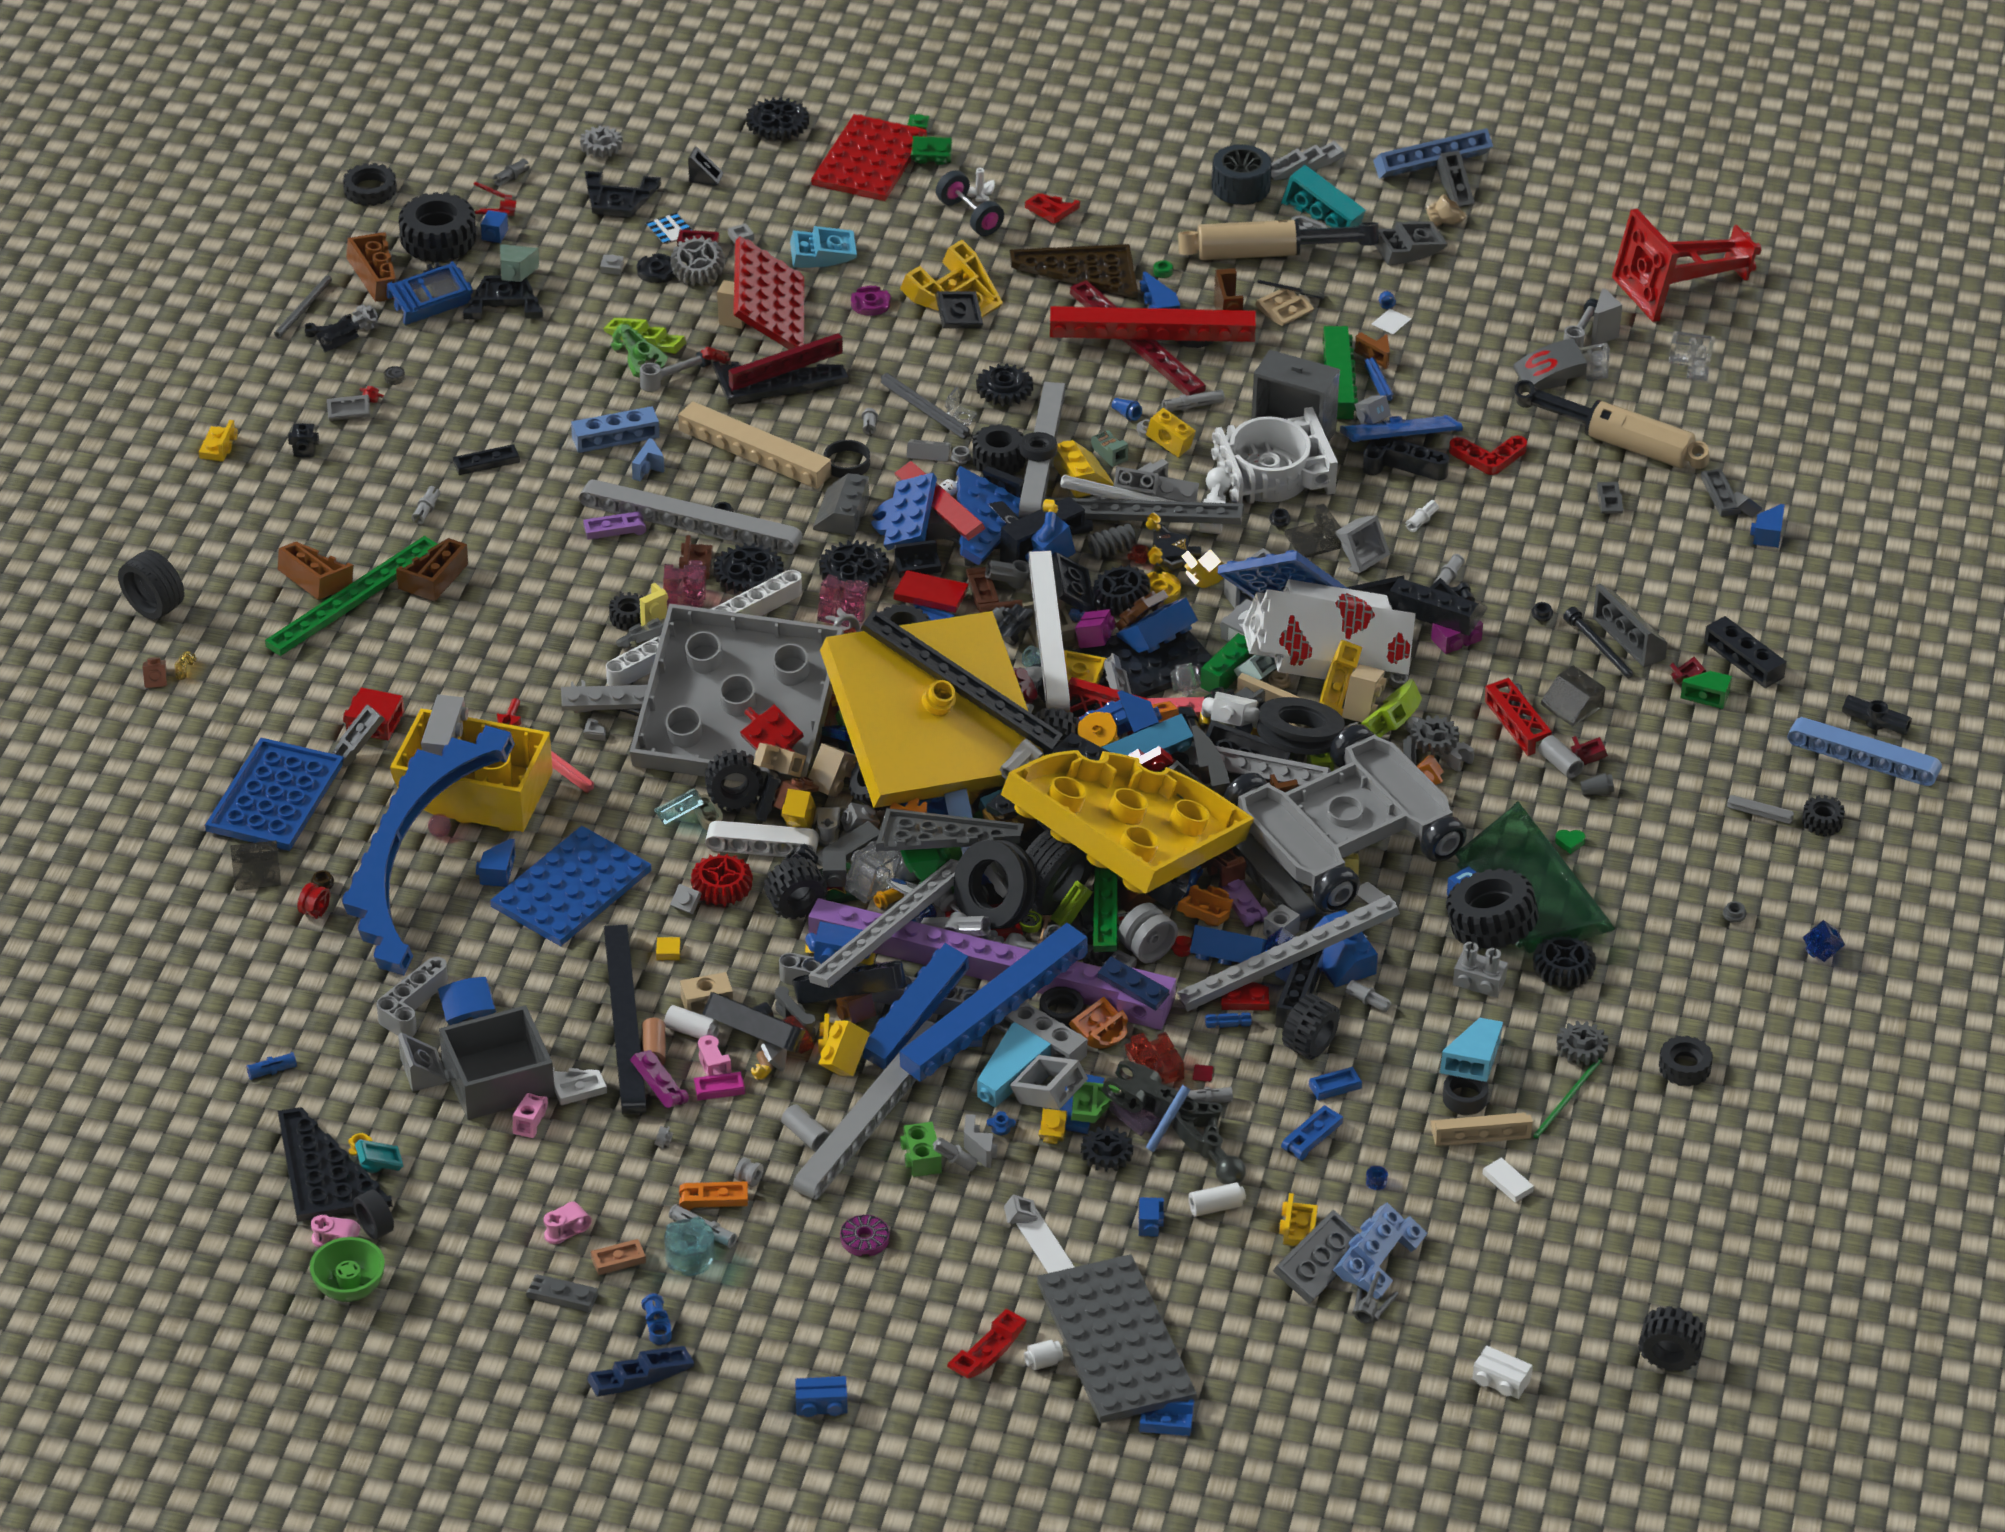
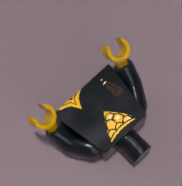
M1151 513L1147 517L1146 527L1150 530L1155 529L1153 531V547L1148 552V556L1150 557V563L1154 564V572L1156 574H1162V572L1174 574L1187 571L1184 567L1187 562L1181 557L1187 551L1195 559L1201 558V546H1189L1187 535L1173 533L1163 524L1159 525L1161 519L1156 513Z

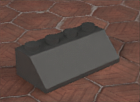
M1602 584L1596 585L1593 619L1644 668L1664 660L1667 650L1666 640L1651 625L1644 621L1618 594Z

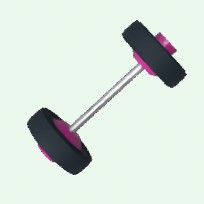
M953 170L943 175L936 186V196L938 199L949 206L964 200L974 209L970 218L971 228L980 236H988L995 233L1004 221L1005 214L1002 207L994 201L983 202L977 207L966 197L970 188V181L964 173Z

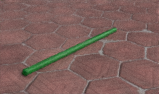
M1598 1058V1063L1594 1062L1533 1134L1534 1138L1538 1139L1602 1062L1601 1058Z

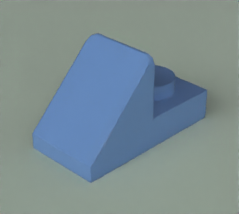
M651 438L647 440L632 462L633 480L641 481L644 475L649 473L650 469L659 472L665 471L664 456Z

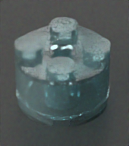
M694 1217L667 1225L664 1244L665 1261L668 1267L674 1272L675 1269L682 1271V1275L686 1276L698 1275L709 1269V1265L715 1259L714 1233L711 1227L705 1223V1220L701 1217Z

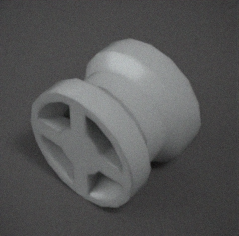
M743 1157L736 1166L734 1178L738 1181H747L748 1185L754 1187L762 1177L763 1165L758 1162L752 1163L749 1158Z

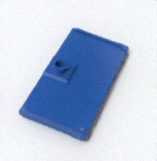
M1448 415L1404 420L1401 416L1389 417V420L1382 421L1381 423L1340 426L1341 434L1353 442L1463 430L1462 423Z

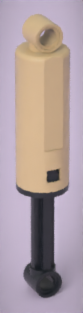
M1298 219L1198 225L1197 232L1183 231L1178 233L1179 254L1193 255L1198 253L1201 260L1300 255V245L1359 242L1360 245L1365 246L1379 244V226L1377 222H1362L1354 227L1300 229Z
M1521 380L1515 385V397L1519 406L1523 408L1536 406L1584 423L1585 435L1677 468L1685 467L1688 461L1695 469H1702L1709 464L1710 457L1707 444L1703 441H1695V435L1692 432L1601 400H1597L1592 408L1541 391L1529 380ZM1525 392H1528V393H1529L1528 395H1525V396H1524V395H1521L1522 393H1525ZM1697 453L1703 454L1702 456H1699V457L1694 456V455L1697 454Z

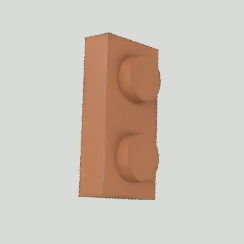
M639 1239L591 1251V1259L598 1275L646 1263V1256Z

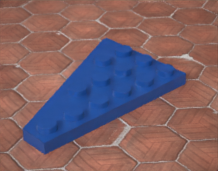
M960 466L956 473L958 476L957 501L979 519L985 527L982 532L969 541L961 535L960 555L980 565L1000 544L1001 527L1007 525L991 508L989 503L1003 501L1019 517L1021 498L1010 494L1006 489L998 487L986 478L980 477Z

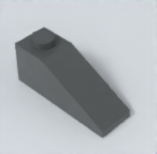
M1460 150L1441 153L1436 162V167L1448 196L1457 203L1458 207L1474 205V198Z

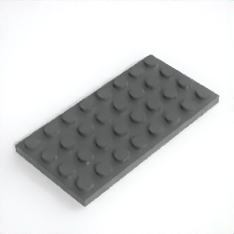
M1132 1254L1037 1276V1284L1100 1423L1163 1409L1167 1403L1197 1400V1392Z

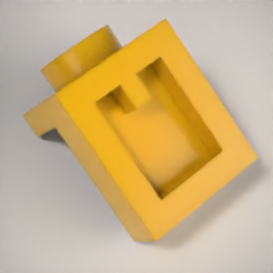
M1043 1108L1038 1135L1040 1139H1043L1044 1143L1058 1144V1141H1064L1067 1111Z

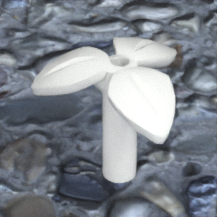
M983 168L976 169V188L970 186L967 193L969 197H976L975 201L977 202L989 201L987 195L992 194L995 188L994 180L984 184Z

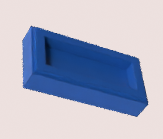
M1353 1067L1310 1078L1308 1084L1318 1101L1362 1089V1081Z

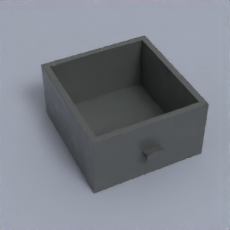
M1269 350L1254 372L1251 419L1278 417L1287 420L1304 416V408L1313 407L1326 438L1330 442L1336 432L1340 369Z
M526 1005L439 1028L441 1057L445 1068L444 1073L447 1081H451L467 1120L518 1107L527 1093L547 1098L555 1096L553 1062Z

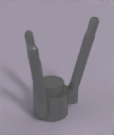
M1379 1271L1375 1273L1365 1298L1362 1299L1363 1289L1359 1286L1357 1287L1356 1301L1352 1313L1362 1323L1368 1324L1373 1320L1378 1321L1381 1314L1399 1295L1398 1291H1395L1378 1309L1377 1302L1372 1296L1381 1274Z

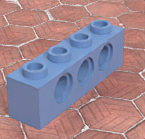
M653 406L571 421L572 439L578 453L644 441L649 438H660L659 420Z

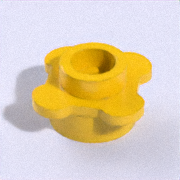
M364 1133L353 1135L348 1140L349 1145H351L349 1154L351 1156L358 1155L355 1143L359 1139L373 1142L372 1138Z

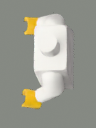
M1216 692L1215 698L1208 697L1204 699L1198 724L1199 726L1207 724L1209 727L1211 720L1236 726L1252 723L1253 729L1251 734L1260 737L1257 732L1260 710L1256 708L1258 701Z

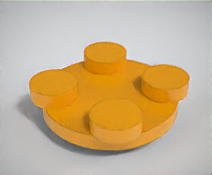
M1108 712L1090 713L1078 723V735L1100 747L1119 740L1117 725L1113 716Z

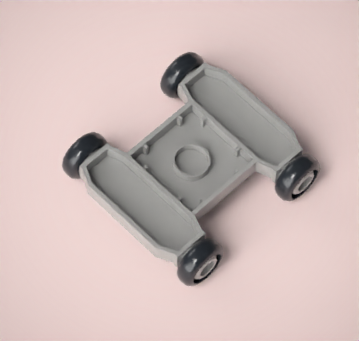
M1360 724L1351 725L1342 730L1331 744L1329 751L1330 759L1339 767L1338 769L1286 793L1270 785L1260 774L1250 772L1236 778L1224 793L1225 799L1254 817L1249 832L1295 880L1312 887L1314 903L1323 912L1327 913L1338 912L1347 907L1354 900L1360 888L1358 875L1351 868L1345 867V861L1342 858L1406 829L1419 836L1421 852L1431 862L1440 863L1455 856L1464 845L1467 837L1466 826L1458 818L1452 817L1453 812L1449 808L1447 796L1394 743L1377 737L1369 728Z

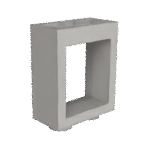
M1038 1055L1010 1084V1087L1019 1104L1060 1110L1088 1080V1077L1079 1060ZM1048 1076L1055 1077L1047 1086L1041 1085Z

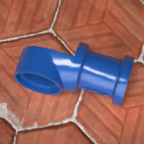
M649 1294L641 1302L643 1310L647 1313L646 1322L649 1329V1339L654 1344L663 1345L672 1338L671 1324L667 1311L663 1309L664 1301L662 1296ZM656 1330L666 1331L663 1335H656L654 1332Z

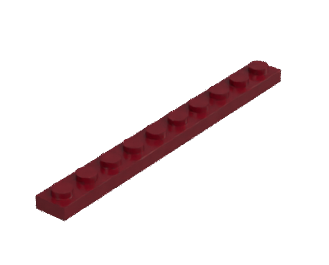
M1087 280L1070 287V294L1084 307L1118 308ZM1122 339L1186 396L1206 391V384L1155 340Z

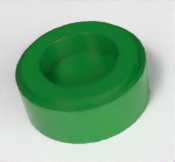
M1166 260L1157 261L1153 265V274L1158 278H1168L1173 275V264Z

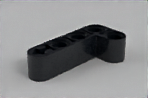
M1394 438L1372 439L1364 450L1363 472L1367 475H1378L1384 466H1389L1430 479L1444 480L1448 477L1449 456L1443 452Z

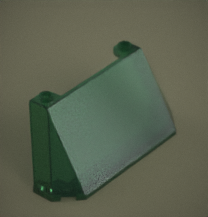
M1519 801L1455 854L1460 861L1456 864L1460 870L1468 866L1479 873L1485 872L1488 869L1492 871L1497 869L1513 870L1517 874H1522L1531 882L1539 911V918L1532 932H1529L1527 937L1519 939L1518 943H1516L1519 949L1523 946L1528 953L1535 952L1537 945L1542 943L1543 939L1551 940L1553 936L1568 937L1570 935L1571 938L1579 937L1582 940L1612 932L1616 929Z

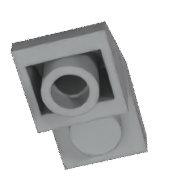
M966 1114L964 1149L973 1157H976L986 1168H991L992 1158H997V1144H993V1134L980 1133V1125H975L976 1115Z

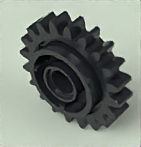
M1006 363L1005 366L997 364L995 368L989 366V371L983 369L982 374H978V379H976L977 393L980 394V398H985L986 403L993 401V405L999 403L1003 407L1005 404L1012 406L1014 402L1020 404V400L1027 401V396L1032 395L1033 377L1030 376V372H1024L1023 367L1016 369V365L1011 367Z

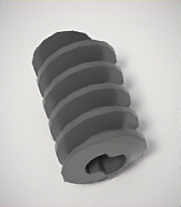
M1128 523L1124 526H1117L1116 529L1110 528L1108 531H1101V533L1088 534L1087 540L1092 554L1099 560L1101 559V552L1106 558L1109 557V550L1112 555H1116V548H1118L1120 553H1124V546H1126L1128 551H1131L1132 544L1136 542V536L1133 527Z

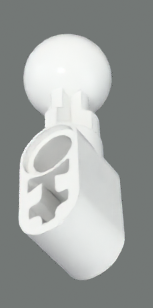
M1215 467L1206 476V485L1211 493L1207 494L1204 502L1226 503V497L1223 493H1226L1231 488L1230 473H1227L1223 467ZM1200 523L1199 532L1221 534L1223 524Z

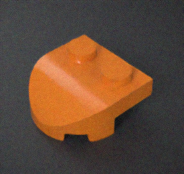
M1198 885L1190 887L1189 895L1178 902L1177 911L1183 912L1189 918L1203 920L1207 925L1219 926L1229 919L1233 899H1229V893L1221 888L1209 885L1207 890L1200 889Z
M1102 997L1072 1019L1069 1026L1075 1032L1087 1038L1088 1046L1102 1049L1114 1046L1124 1039L1128 1032V1018L1123 1010L1118 1013L1105 997Z

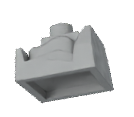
M1377 515L1357 518L1335 531L1352 565L1348 568L1349 571L1361 573L1390 555Z

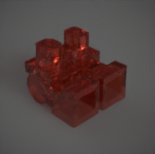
M1166 1032L1158 1034L1157 1039L1150 1042L1145 1034L1141 1033L1132 1036L1131 1043L1125 1044L1128 1059L1131 1062L1144 1065L1156 1071L1165 1084L1184 1080V1062L1176 1048L1174 1049V1045Z

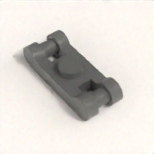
M777 987L775 989L776 1011L788 1023L806 1030L803 1037L804 1040H813L816 1037L814 1015L805 1013L803 1007L789 996V989L787 987Z

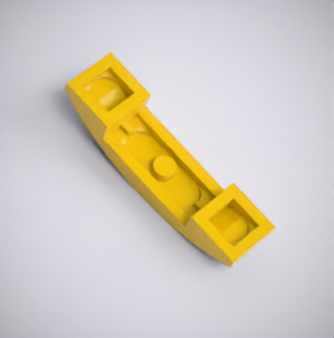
M1345 640L1340 641L1334 654L1319 702L1331 707L1341 716L1343 714L1342 706L1348 689L1350 675L1353 669L1357 668L1362 651L1361 646Z

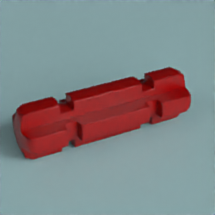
M707 346L701 350L704 359L720 361L723 364L730 361L729 353Z

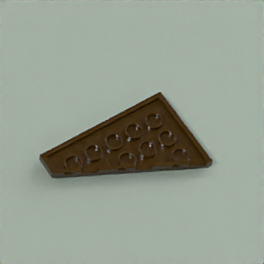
M1130 244L1010 249V263L1013 269L1074 284L1087 280L1098 290L1138 298Z

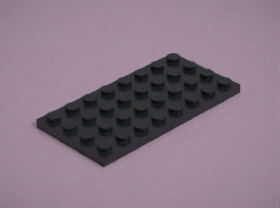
M1190 631L1180 634V632L1176 633L1174 640L1168 643L1162 641L1159 643L1160 648L1150 653L1147 650L1138 653L1119 639L1117 635L1111 636L1105 646L1072 650V652L1103 658L1110 657L1112 653L1119 657L1121 668L1127 673L1131 693L1144 698L1173 688L1176 682L1184 684L1200 678L1201 668L1212 658L1210 653ZM1040 662V663H1037V664H1034V665H1031V666H1040V667H1041V662ZM1106 670L1102 674L1099 685L1109 687L1106 679ZM1174 673L1179 674L1178 677H1177V679L1172 677V676H1174V677L1177 676V675H1173ZM1042 677L1038 681V695L1046 703ZM1073 696L1070 707L1081 703L1082 700ZM1098 703L1087 706L1090 711L1099 709L1101 706ZM1082 708L1073 712V716L1080 717L1086 711Z

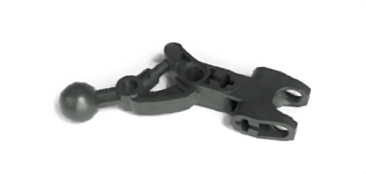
M1120 1061L1115 1072L1118 1078H1107L1102 1088L1103 1093L1120 1107L1132 1113H1138L1145 1109L1160 1119L1164 1117L1178 1093L1177 1090L1161 1084V1076L1156 1071L1131 1061ZM1122 1068L1130 1069L1133 1077L1125 1074ZM1109 1085H1114L1115 1087L1120 1089L1121 1092L1114 1093L1113 1091H1111ZM1187 1096L1171 1122L1172 1128L1191 1150L1207 1159L1215 1161L1217 1164L1215 1174L1219 1182L1224 1185L1236 1182L1240 1184L1246 1177V1167L1243 1161L1236 1156H1227L1221 1148L1223 1139L1219 1135L1217 1124L1223 1107L1217 1102L1197 1101ZM1195 1127H1205L1203 1136Z

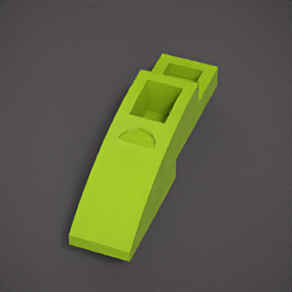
M1414 679L1408 680L1383 700L1384 705L1362 721L1361 724L1369 728L1379 738L1390 730L1398 729L1416 711L1422 700Z

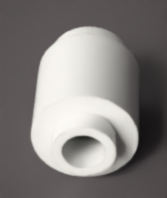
M1048 1340L1027 1346L1024 1358L1028 1367L1031 1366L1033 1370L1057 1365L1058 1361L1063 1360V1351L1059 1341L1053 1342Z

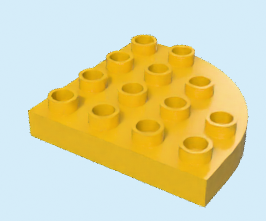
M1078 750L1057 752L1037 758L1010 771L1001 792L1003 797L1015 804L1014 808L1018 814L1029 819H1037L1049 827L1051 835L1056 840L1074 844L1087 853L1086 858L1091 864L1100 868H1109L1123 878L1125 887L1136 893L1146 894L1245 841L1254 821V817L1210 788L1186 775L1167 767L1162 772H1153L1140 764L1139 758L1105 751L1102 752L1099 761L1086 758Z

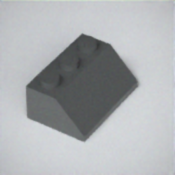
M848 473L828 486L813 525V530L855 536L869 498V476Z

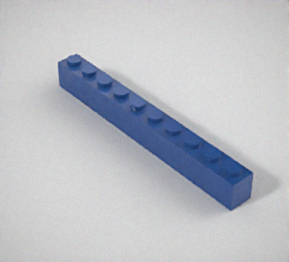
M1064 924L899 1051L900 1067L920 1082L926 1077L933 1075L940 1066L951 1061L953 1056L961 1050H965L970 1043L983 1036L992 1026L1000 1023L1010 1012L1017 1010L1023 1002L1035 996L1037 991L1045 985H1049L1062 972H1066L1076 961L1083 959L1088 951L1087 936L1070 924Z

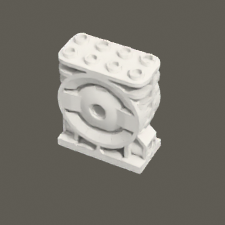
M1313 407L1304 408V416L1289 418L1287 420L1278 417H1258L1242 423L1236 429L1234 425H1229L1226 436L1221 427H1217L1215 432L1212 433L1214 448L1211 449L1212 458L1214 461H1217V467H1223L1227 473H1230L1231 488L1229 489L1231 502L1242 504L1243 496H1245L1249 504L1254 503V500L1280 502L1298 495L1305 487L1311 490L1324 488L1327 495L1335 494L1338 462Z

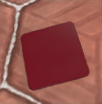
M1194 1065L1193 1080L1212 1081L1213 1066Z

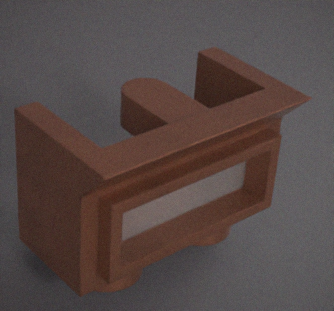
M1231 848L1199 865L1201 866L1200 869L1207 867V872L1210 876L1217 874L1218 869H1220V886L1222 887L1237 879L1240 881L1246 879V861L1242 856H1236Z

